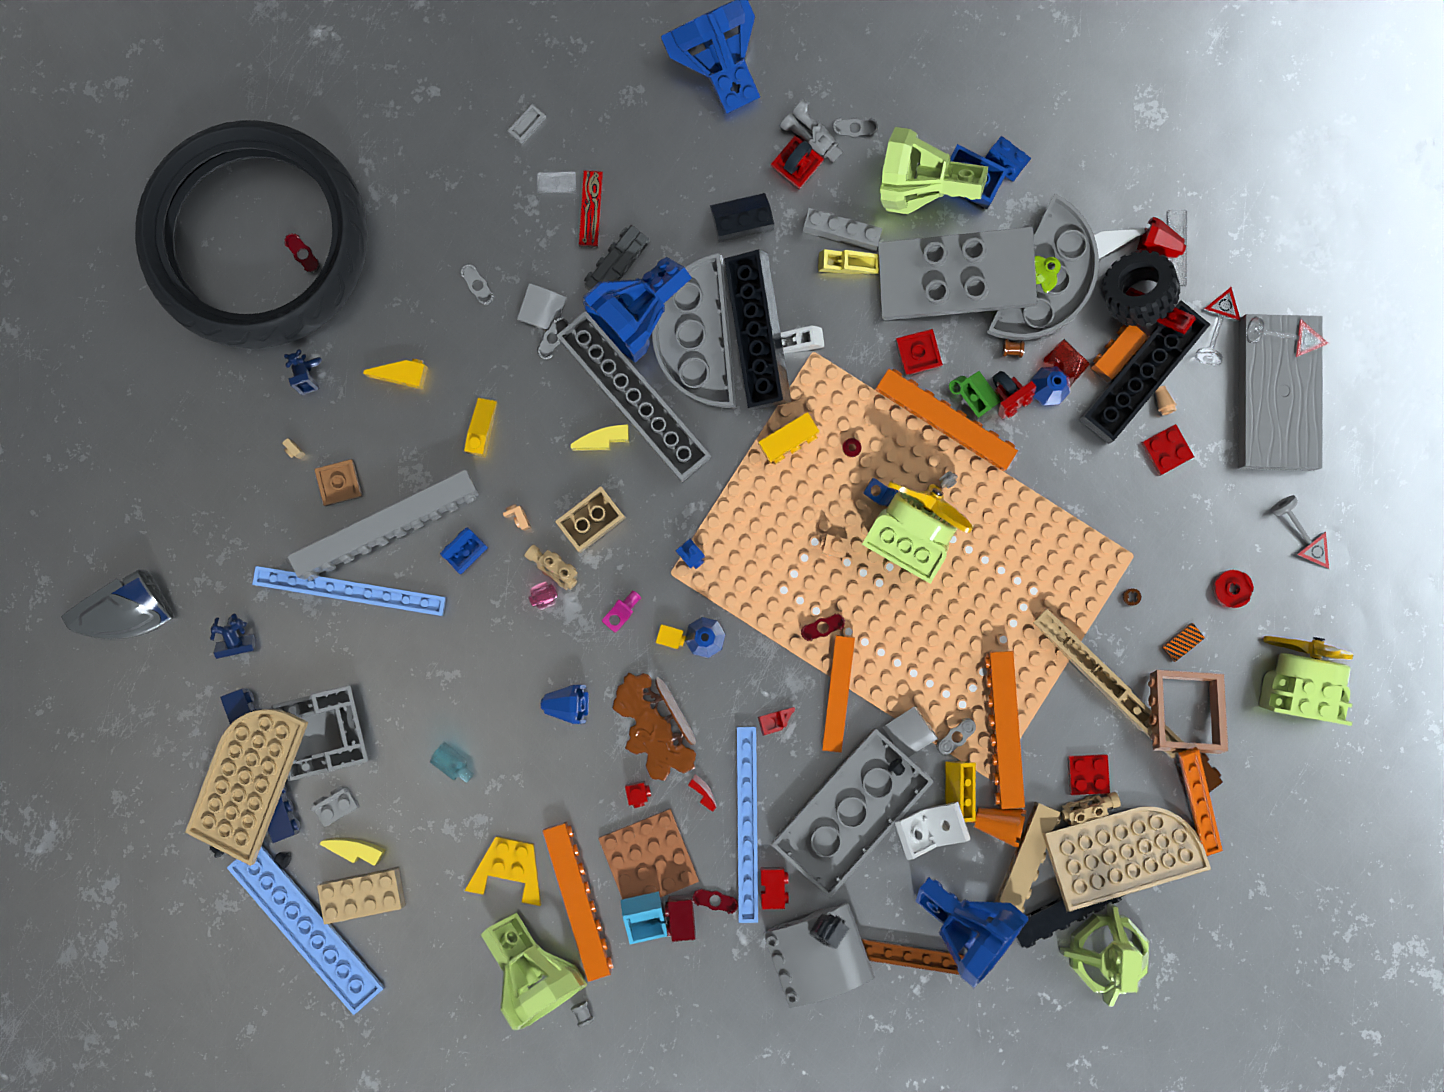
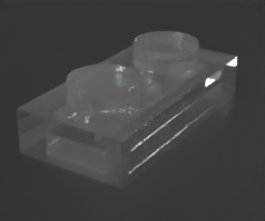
M575 172L537 173L538 193H576Z

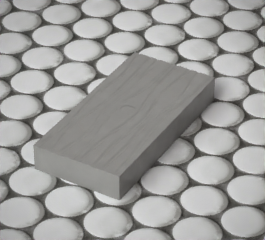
M1245 314L1240 318L1241 321L1239 320L1238 469L1307 471L1321 469L1323 346L1296 357L1300 320L1323 339V316ZM1304 327L1302 328L1300 352L1311 348L1306 347V345H1311L1313 342V346L1322 343L1314 335L1312 336L1315 341H1313L1311 336H1307V334L1311 333ZM1306 334V336L1304 337L1305 345H1303L1302 337Z

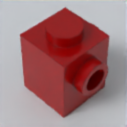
M645 781L625 786L628 805H633L634 808L645 806V802H648V797L651 796L650 786L646 785Z

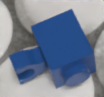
M691 538L676 550L677 554L690 569L693 567L697 569L704 563L705 555Z

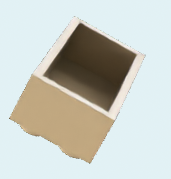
M399 867L322 882L317 885L324 925L399 910L406 906Z

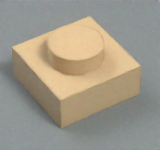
M287 438L282 443L286 447L284 451L291 458L301 459L305 455L293 440Z

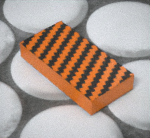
M1191 623L1163 645L1162 648L1173 662H1176L1205 639V637Z

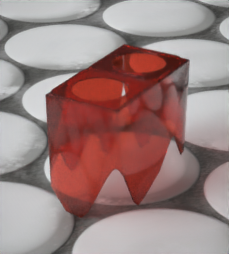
M1065 339L1043 358L1045 363H1054V366H1058L1069 376V379L1074 378L1070 387L1090 365Z

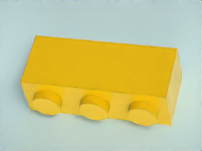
M807 412L759 441L758 445L769 463L775 462L777 464L785 459L784 455L788 452L793 454L800 450L801 444L806 441L808 444L818 438L816 435L820 431Z
M946 761L945 804L958 802L965 822L976 821V763Z

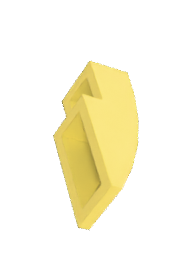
M824 249L819 252L818 271L845 274H878L879 254Z
M615 425L593 431L573 442L571 449L610 450V442H629V425Z
M329 838L322 840L320 843L321 846L352 863L357 862L361 858L373 866L380 862L386 849L375 844L351 838Z

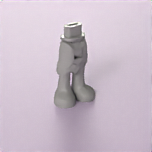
M803 99L794 108L792 114L790 113L784 118L780 127L784 130L793 131L804 141L808 142L812 146V150L817 154L824 155L825 159L828 157L834 163L843 151L838 147L839 144L835 143V139L825 129L824 125L820 121L818 123L810 117L807 113L808 103ZM796 118L812 130V135L797 122Z

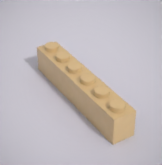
M1038 802L1034 803L1021 835L1019 848L1015 850L995 902L1011 903L1024 913V902L1030 898L1032 893L1030 887L1032 882L1037 880L1039 875L1038 867L1040 863L1044 862L1047 854L1045 852L1046 843L1043 834L1052 832L1055 827H1058L1061 816H1059L1061 812Z

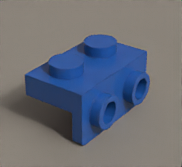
M1003 136L998 139L985 156L986 159L1008 169L1006 177L1011 181H1015L1031 160V157Z
M466 527L450 544L445 546L440 555L459 574H462L488 547L473 531Z

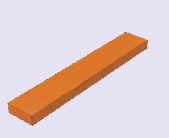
M839 635L835 637L823 751L842 753L855 637Z
M1194 747L1179 752L1178 757L1197 835L1201 844H1203L1207 856L1223 851L1199 749Z

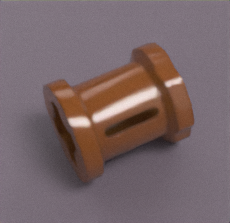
M1004 339L1002 356L1016 355L1022 358L1024 354V341L1011 342L1008 339Z

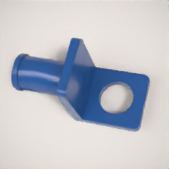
M872 478L863 494L877 504L888 507L895 494L899 491L888 488L877 479ZM874 485L880 487V494L877 496L871 494V488Z

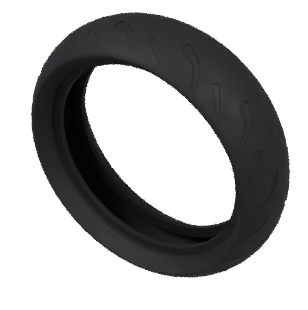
M240 120L211 126L190 136L176 146L163 158L149 178L140 198L135 222V243L139 264L147 285L161 306L178 323L198 336L215 343L246 349L275 347L287 344L309 335L327 323L343 307L355 289L362 273L368 244V227L364 205L355 182L340 160L314 138L301 131L285 125L258 120ZM248 158H269L284 161L305 171L315 179L328 202L332 220V239L328 257L322 270L301 295L291 302L270 311L238 314L222 311L205 304L187 285L176 259L174 236L176 222L183 203L193 188L204 177L223 165Z

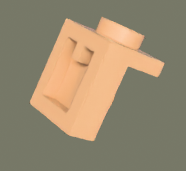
M511 505L506 508V512L502 513L505 518L516 515L514 521L518 528L521 527L524 531L531 528L522 506Z
M827 534L826 538L822 537L820 549H823L822 554L845 559L849 540Z

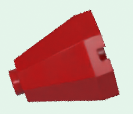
M1156 217L1149 219L1147 224H1150L1149 229L1145 227V233L1141 236L1137 246L1139 250L1137 253H1141L1142 250H1148L1149 253L1154 251L1158 252L1160 256L1164 255L1170 259H1176L1179 255L1182 256L1186 249L1185 239L1161 219Z

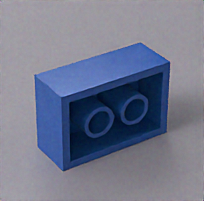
M957 144L950 157V161L988 166L987 181L981 199H968L988 209L1008 169Z

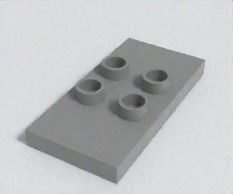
M1033 227L878 243L881 306L884 321L1038 306Z
M874 728L773 840L771 845L828 898H831L895 826V822L899 821L934 781ZM895 759H902V765L905 767L904 773L900 776H896L893 771H888L889 764Z

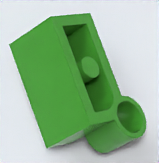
M980 371L968 378L959 376L949 383L950 391L955 395L961 394L978 418L1001 402Z

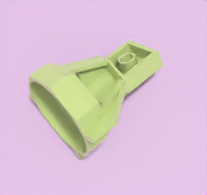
M895 127L888 142L882 172V184L880 186L882 205L888 212L909 214L934 199L943 197L944 194L951 197H967L971 200L981 199L987 181L988 166L952 162L948 153L946 154L920 140L918 134L913 130Z
M1107 904V914H1092L1071 934L1070 947H1060V953L1063 956L1070 957V967L1093 992L1103 993V1001L1108 1006H1114L1119 994H1126L1127 992L1138 993V982L1148 973L1149 940L1128 917L1119 915L1118 907L1113 904ZM1108 925L1114 940L1101 953L1083 948L1086 939L1093 931ZM1123 927L1131 930L1139 938L1142 954L1132 942L1128 941ZM1083 963L1100 968V971L1110 983L1106 987L1095 983L1087 975Z
M517 913L488 927L481 934L503 971L500 1010L513 1030H520L532 1025L587 986L576 965L545 952L540 948L541 946L536 945ZM543 975L547 977L528 990V986L539 981Z

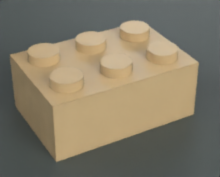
M600 486L555 522L577 551L582 553L626 518Z

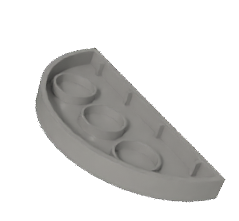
M1057 194L1053 195L1034 234L1035 256H1041L1045 259L1055 257L1060 261L1061 269L1057 274L1056 286L1050 292L1045 293L1042 285L1037 284V307L997 310L987 331L988 334L1010 340H1029L1046 336L1069 323L1081 311L1091 296L1096 284L1099 268L1097 243L1092 229L1084 216L1063 197ZM1049 263L1047 267L1048 269L1053 270L1055 268V265L1053 263Z
M718 253L701 258L685 267L692 279L664 303L665 312L662 313L652 332V340L659 365L674 386L687 396L701 403L715 407L730 408L737 407L724 263L723 256Z

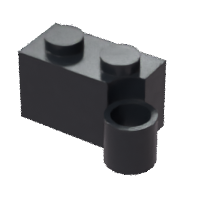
M830 913L829 915L821 914L809 935L823 945L837 949L850 928L844 925L846 921L837 915L834 916Z

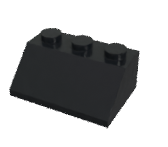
M765 193L710 205L718 242L774 230L772 211Z

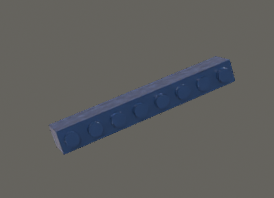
M242 688L220 697L230 725L239 717L258 710L254 707V696L251 691H248V688ZM284 785L268 827L273 843L300 833V823L297 818H294L292 812L294 810L293 804L286 796V785Z

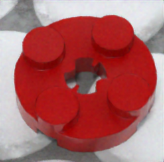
M1238 570L1224 571L1213 582L1214 596L1224 607L1239 608L1246 605L1250 601L1254 590L1251 578L1246 573ZM1232 583L1233 586L1237 585L1238 589L1235 590L1236 594H1233V592L1229 591L1230 585Z

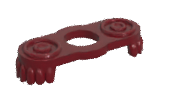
M288 234L284 239V243L293 253L295 260L301 263L305 271L310 273L316 272L319 269V261L313 255L311 248L304 244L299 235ZM301 249H306L308 251L307 258L300 259L298 252Z
M834 614L827 618H819L809 625H804L801 630L802 638L812 641L818 637H826L836 630H842L845 625L844 617L840 614ZM820 622L827 623V632L820 633L817 630V625Z
M698 889L693 893V902L697 906H706L711 910H721L728 914H733L738 909V902L734 897L724 895L719 891ZM713 895L721 898V903L718 906L710 904V898Z

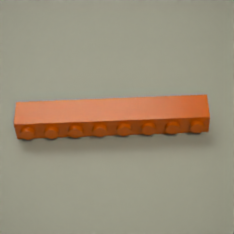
M887 370L875 389L877 392L1003 472L1007 470L1018 452L1013 443L1007 440L1004 442L999 439V435L992 430L988 432L982 428L983 425L980 422L969 420L964 412L961 410L955 411L947 401L942 399L939 401L934 397V393L927 389L922 390L918 387L919 384L912 379L906 380L898 370Z
M988 652L987 657L984 658L985 668H988L989 676H986V686L990 688L987 703L988 707H991L989 725L993 728V734H990L991 746H994V754H992L991 758L992 765H995L996 773H993L994 785H997V793L994 794L995 804H998V807L1001 809L1025 808L1014 652Z
M567 822L545 828L543 834L587 980L590 982L609 976L614 965L612 958L608 957L606 953L608 949L607 941L601 937L602 925L600 919L596 920L594 912H597L594 900L591 901L588 894L591 893L589 882H585L583 874H585L584 865L578 861L577 856L580 853L577 844H573L572 837H574L572 826H568Z

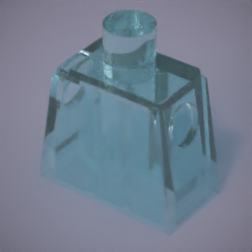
M445 741L431 756L430 763L454 781L459 776L467 783L474 775L473 772L466 768L468 761ZM451 764H457L458 767L453 768Z

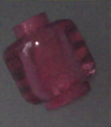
M543 582L532 587L530 590L531 596L528 597L533 607L537 606L539 610H544L556 603L558 594L553 584Z

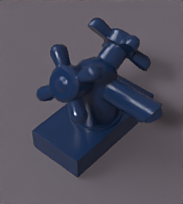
M298 349L296 353L284 354L285 359H288L285 366L287 368L291 366L294 377L288 379L290 386L301 395L319 389L317 381L309 375L308 371H311L312 367L318 366L322 359L317 357L305 362L306 355L303 354L299 358L302 351Z
M232 614L228 619L227 625L222 627L218 626L219 618H215L214 624L211 626L210 640L214 641L216 633L222 634L224 641L216 642L213 652L216 659L254 651L256 644L255 635L251 634L240 637L237 632L239 629L241 634H244L245 629L243 627L247 625V622H243L236 614Z

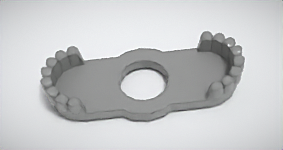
M839 117V119L837 118L834 121L833 129L837 135L851 137L872 136L877 132L878 124L872 118L869 120L857 118L842 120ZM857 123L861 129L859 132L853 133L850 130V125Z
M472 264L463 266L460 273L467 282L469 290L475 294L479 303L483 305L490 304L494 296L493 292L488 288L486 280L480 276L476 267ZM477 280L483 282V288L479 291L474 290L472 287L473 283Z
M555 319L549 329L544 332L543 339L537 348V353L542 359L547 360L553 357L552 352L560 344V341L557 338L555 343H549L547 336L549 333L557 335L569 324L566 319Z
M970 718L962 719V722L957 727L950 729L948 735L942 740H938L937 750L947 755L958 746H962L966 739L975 732V722ZM956 731L962 733V740L960 742L952 740V734Z

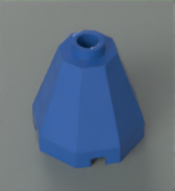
M1058 366L1041 367L1030 380V382L1032 381L1037 386L1033 398L1037 399L1042 406L1060 405L1071 392L1069 376Z
M701 617L688 625L685 642L692 654L709 658L722 650L726 634L717 620ZM702 634H708L709 639L703 641L701 639Z
M571 685L545 694L544 698L541 699V709L544 710L545 714L566 722L585 724L587 719H583V717L588 716L589 694L583 690L587 689L586 685Z

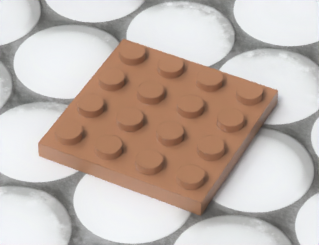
M671 808L598 838L622 899L659 892L660 897H663L699 882Z

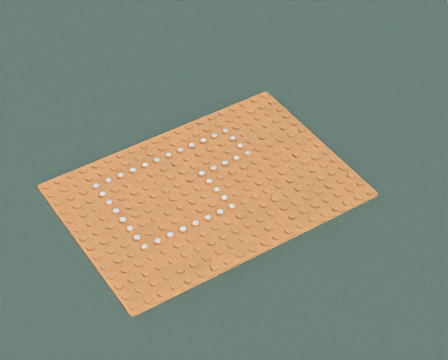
M813 352L789 387L792 402L776 407L691 539L705 555L704 563L697 569L694 567L690 569L680 557L671 570V575L829 677H831L836 635L855 637L849 689L893 718L899 717L916 706L926 723L930 724L938 737L937 740L932 742L937 745L938 740H942L948 735L950 729L957 727L962 722V719H972L976 725L975 732L966 739L962 746H958L950 754L960 761L975 762L976 771L993 780V773H996L995 765H992L991 758L992 754H994V746H991L990 734H993V728L989 725L991 707H988L987 696L990 695V688L986 686V676H989L988 668H985L984 663L987 653L1014 652L1019 732L1021 738L1069 662V659L1033 622L1048 609L1082 641L1134 555L821 355ZM808 412L820 431L816 435L818 438L810 444L807 441L801 444V449L793 454L788 452L784 455L785 459L779 463H769L758 442ZM849 438H855L861 443V452L856 457H848L842 450L843 443ZM854 444L849 445V450L854 451L856 449ZM952 471L953 474L958 476L956 484L952 487H941L939 479L947 472ZM872 478L877 479L885 486L889 482H893L914 491H927L931 484H935L942 490L944 501L955 507L971 522L973 528L969 533L957 528L949 542L947 556L931 584L862 545L880 512L888 508L877 504L863 494ZM874 485L871 488V494L873 496L879 495L880 487ZM827 534H831V536L848 539L845 559L822 554L823 549H820L822 537L826 538ZM834 614H840L844 617L845 625L842 630H836L826 637H818L812 641L802 638L801 630L804 625H809L819 618H827ZM820 622L817 625V630L820 633L827 632V623ZM959 731L954 732L952 740L960 742L962 740V733Z

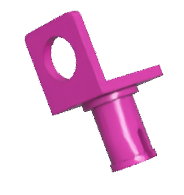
M632 590L623 602L618 599L614 607L602 619V623L616 633L632 615L633 611L631 609L641 599L640 595ZM610 616H618L620 623L612 625L609 622Z

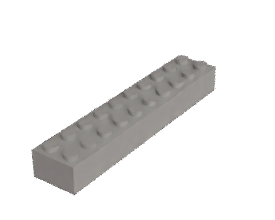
M586 311L556 335L563 346L681 482H684L711 459V455Z
M464 470L287 557L297 577L311 581L318 578L319 573L323 571L327 573L336 569V565L341 562L344 564L354 560V556L360 553L365 555L371 552V548L376 545L381 547L389 543V539L395 536L400 538L406 535V531L411 528L415 530L424 526V522L427 520H437L442 517V513L446 511L450 513L459 509L458 505L464 502L466 504L477 500L476 497L479 496V493L470 475Z

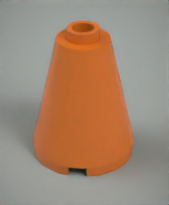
M978 808L976 821L971 823H975V828L1019 848V843L1016 840H1021L1025 816H1022V814L1026 815V809Z

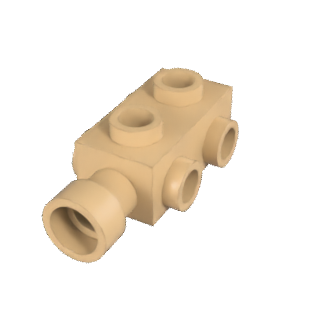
M534 544L526 551L524 557L537 563V568L544 575L553 579L558 586L563 587L565 590H568V588L571 590L577 584L578 572H576L575 567L563 562L557 553L547 550L542 554L540 549Z
M1116 792L1109 793L1103 798L1099 795L1086 796L1083 800L1071 801L1062 806L1061 816L1063 821L1067 822L1070 826L1108 816L1107 808L1114 809L1121 806L1120 799Z

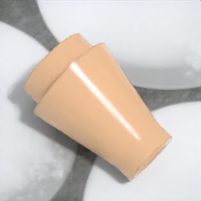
M1160 386L1155 391L1158 412H1161L1162 415H1168L1177 410V404L1166 387Z

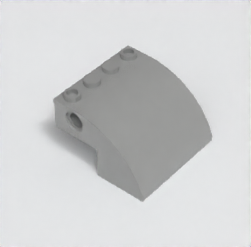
M350 685L271 706L272 709L286 711L308 722L290 769L288 781L368 762Z
M848 903L816 910L806 918L775 925L763 933L789 1008L835 997L875 978ZM830 913L834 916L837 915L845 920L844 925L850 928L837 949L825 946L809 935L821 914L829 915Z

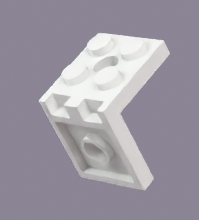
M958 802L923 808L895 822L907 860L914 859L938 846L971 840ZM945 820L949 823L950 829L946 826Z

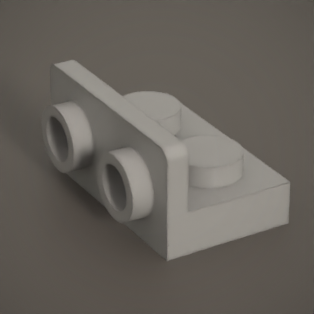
M340 786L330 792L332 796L325 799L322 797L313 802L315 806L310 809L312 812L315 811L324 828L359 807L348 787L342 789Z

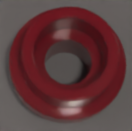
M855 438L847 439L842 446L844 454L848 457L858 456L862 449L861 443ZM850 444L855 445L856 449L854 451L849 450Z

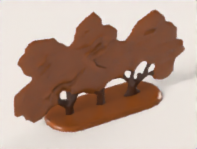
M628 673L624 677V683L618 686L612 707L621 716L631 717L636 720V725L630 728V740L627 741L625 749L636 755L644 752L648 754L645 766L650 777L655 780L665 781L670 774V768H674L683 774L694 769L696 753L694 750L685 747L682 741L683 737H685L688 743L696 745V739L666 684L661 678L657 677L655 684L659 694H656L650 690L652 681L648 674L642 673L635 676ZM647 688L649 692H643V689ZM651 695L650 697L655 698V700L646 701L643 699V696ZM662 700L671 713L666 717H662L657 711V705ZM674 718L681 733H673L671 731L670 720ZM678 739L679 743L674 745L673 742Z

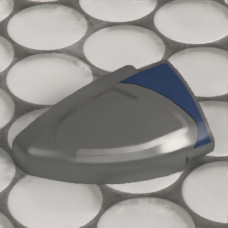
M138 569L124 577L123 581L115 579L68 610L61 618L69 630L85 636L102 639H126L150 633L158 629L160 625L173 619L174 616L151 574L146 570Z

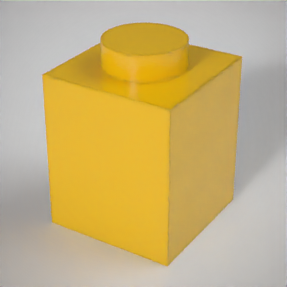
M661 624L656 643L679 649V646L683 647L686 635H683V630Z

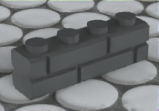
M630 225L629 228L625 227L619 235L621 237L617 243L613 242L608 248V255L605 258L601 257L596 264L597 269L593 273L589 272L585 277V288L590 291L599 282L620 281L650 243L649 238L633 225Z

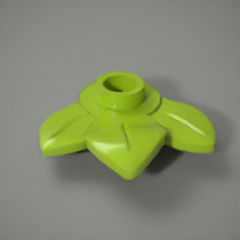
M1035 256L1036 283L1042 285L1045 293L1050 292L1057 284V274L1061 269L1060 261L1055 257L1045 259L1041 256ZM1049 263L1055 265L1053 270L1048 269L1047 265Z

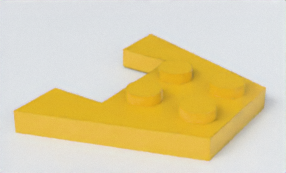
M496 836L465 891L484 895L488 876L525 883L522 903L541 906L534 844Z

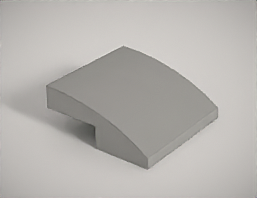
M529 283L517 320L546 331L555 319L561 317L567 298Z
M916 706L883 726L894 745L907 757L912 756L938 739L930 724L926 723Z

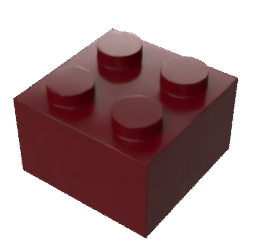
M692 894L669 896L668 902H665V916L670 919L666 925L667 936H671L672 942L695 940L696 929Z

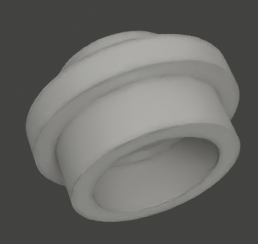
M952 471L947 472L939 479L941 487H952L956 484L958 476L953 474Z

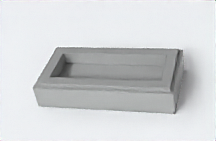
M531 103L507 132L522 145L547 117Z

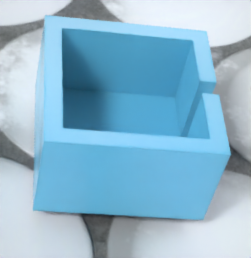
M659 892L620 900L622 917L630 944L667 936L666 919Z

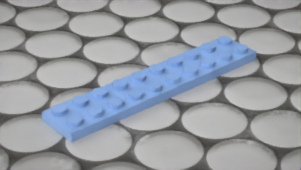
M263 845L260 848L254 865L250 866L236 859L227 867L353 1015L385 988L332 925H324L323 916L288 874L281 869V866L274 862V858Z

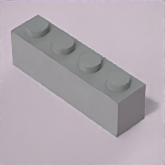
M809 208L803 232L875 252L882 228Z

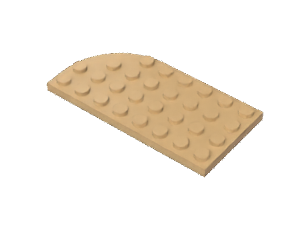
M277 709L253 711L235 720L226 729L218 743L185 833L250 866L254 865L308 722L291 713Z
M1138 807L1043 834L1067 912L1211 870L1203 844H1201L1199 836L1194 829L1178 815L1158 807Z

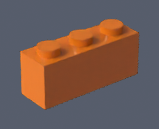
M1124 324L1117 331L1119 336L1115 340L1111 339L1104 346L1106 351L1103 354L1099 353L1092 360L1094 365L1091 369L1107 383L1114 379L1149 338L1136 325L1126 326Z

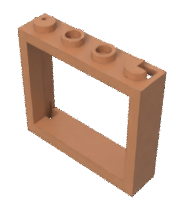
M1156 670L1150 673V681L1148 682L1150 695L1148 701L1151 706L1149 722L1152 725L1150 740H1152L1153 750L1182 752L1197 747L1200 753L1222 754L1227 752L1228 736L1224 674ZM1163 679L1209 681L1212 744L1167 742L1165 740Z

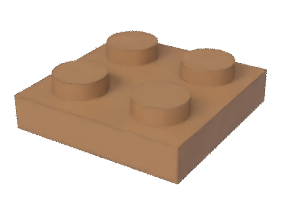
M352 459L314 469L324 506L362 497Z

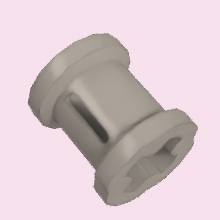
M587 1001L578 1003L571 1008L579 1022L577 1024L578 1027H583L594 1021V1017L590 1015L587 1009Z

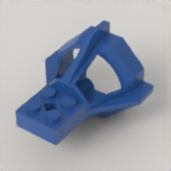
M733 0L661 36L670 59L709 78L724 114L760 98L745 62V55L755 20V15L748 0ZM738 26V34L725 39L723 33ZM702 43L705 47V50L693 56L687 51ZM733 82L739 85L737 93L730 89L733 87Z
M666 256L651 271L645 273L642 279L599 282L583 296L584 308L617 348L636 363L648 351L650 346L649 337L662 313L665 312L664 303L692 277L684 266Z
M930 877L919 888L916 902L943 924L939 934L957 964V970L961 978L973 988L992 971L1029 919L1011 903L975 902L966 899L960 903L956 895L951 892L948 893L943 889L939 881L932 880ZM989 916L994 918L990 923L986 921ZM965 947L968 951L961 959L958 953Z

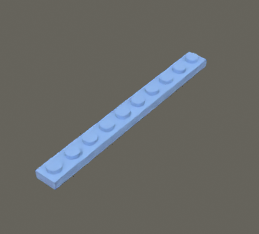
M259 566L255 567L252 585L438 616L444 615L447 598L320 576L308 581V579L298 578L295 572Z
M737 727L739 923H758L756 727Z

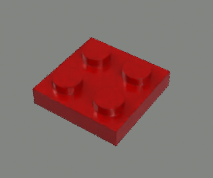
M933 329L895 339L905 376L943 366Z
M1177 424L1141 442L1159 476L1195 457Z
M1107 754L1068 756L1070 795L1110 793Z

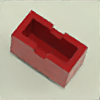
M760 867L761 886H765V891H761L762 910L785 909V904H789V893L785 892V884H788V872H784V867Z

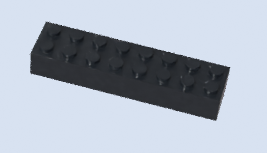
M758 249L724 258L747 406L749 409L759 410L790 403L792 401L768 253Z
M1182 300L1174 306L1194 315L1196 319L1187 332L1182 334L1159 323L1149 335V338L1079 419L1108 444L1115 441L1211 325Z

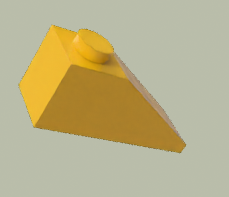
M412 359V361L404 360L365 369L363 374L370 378L423 390L428 367L423 364L424 361Z
M483 398L477 399L464 448L467 454L487 456L497 401Z

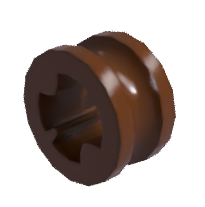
M1127 589L1123 593V600L1127 605L1133 606L1140 603L1142 596L1137 589ZM1129 592H1131V594L1136 593L1135 602H1133V600H1131V602L1128 601Z

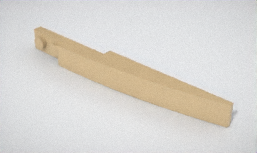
M1046 609L1033 623L1140 731H1143L1150 738L1152 733V725L1149 722L1151 710L1088 647ZM1165 725V740L1167 742H1183ZM1164 751L1172 759L1179 753Z

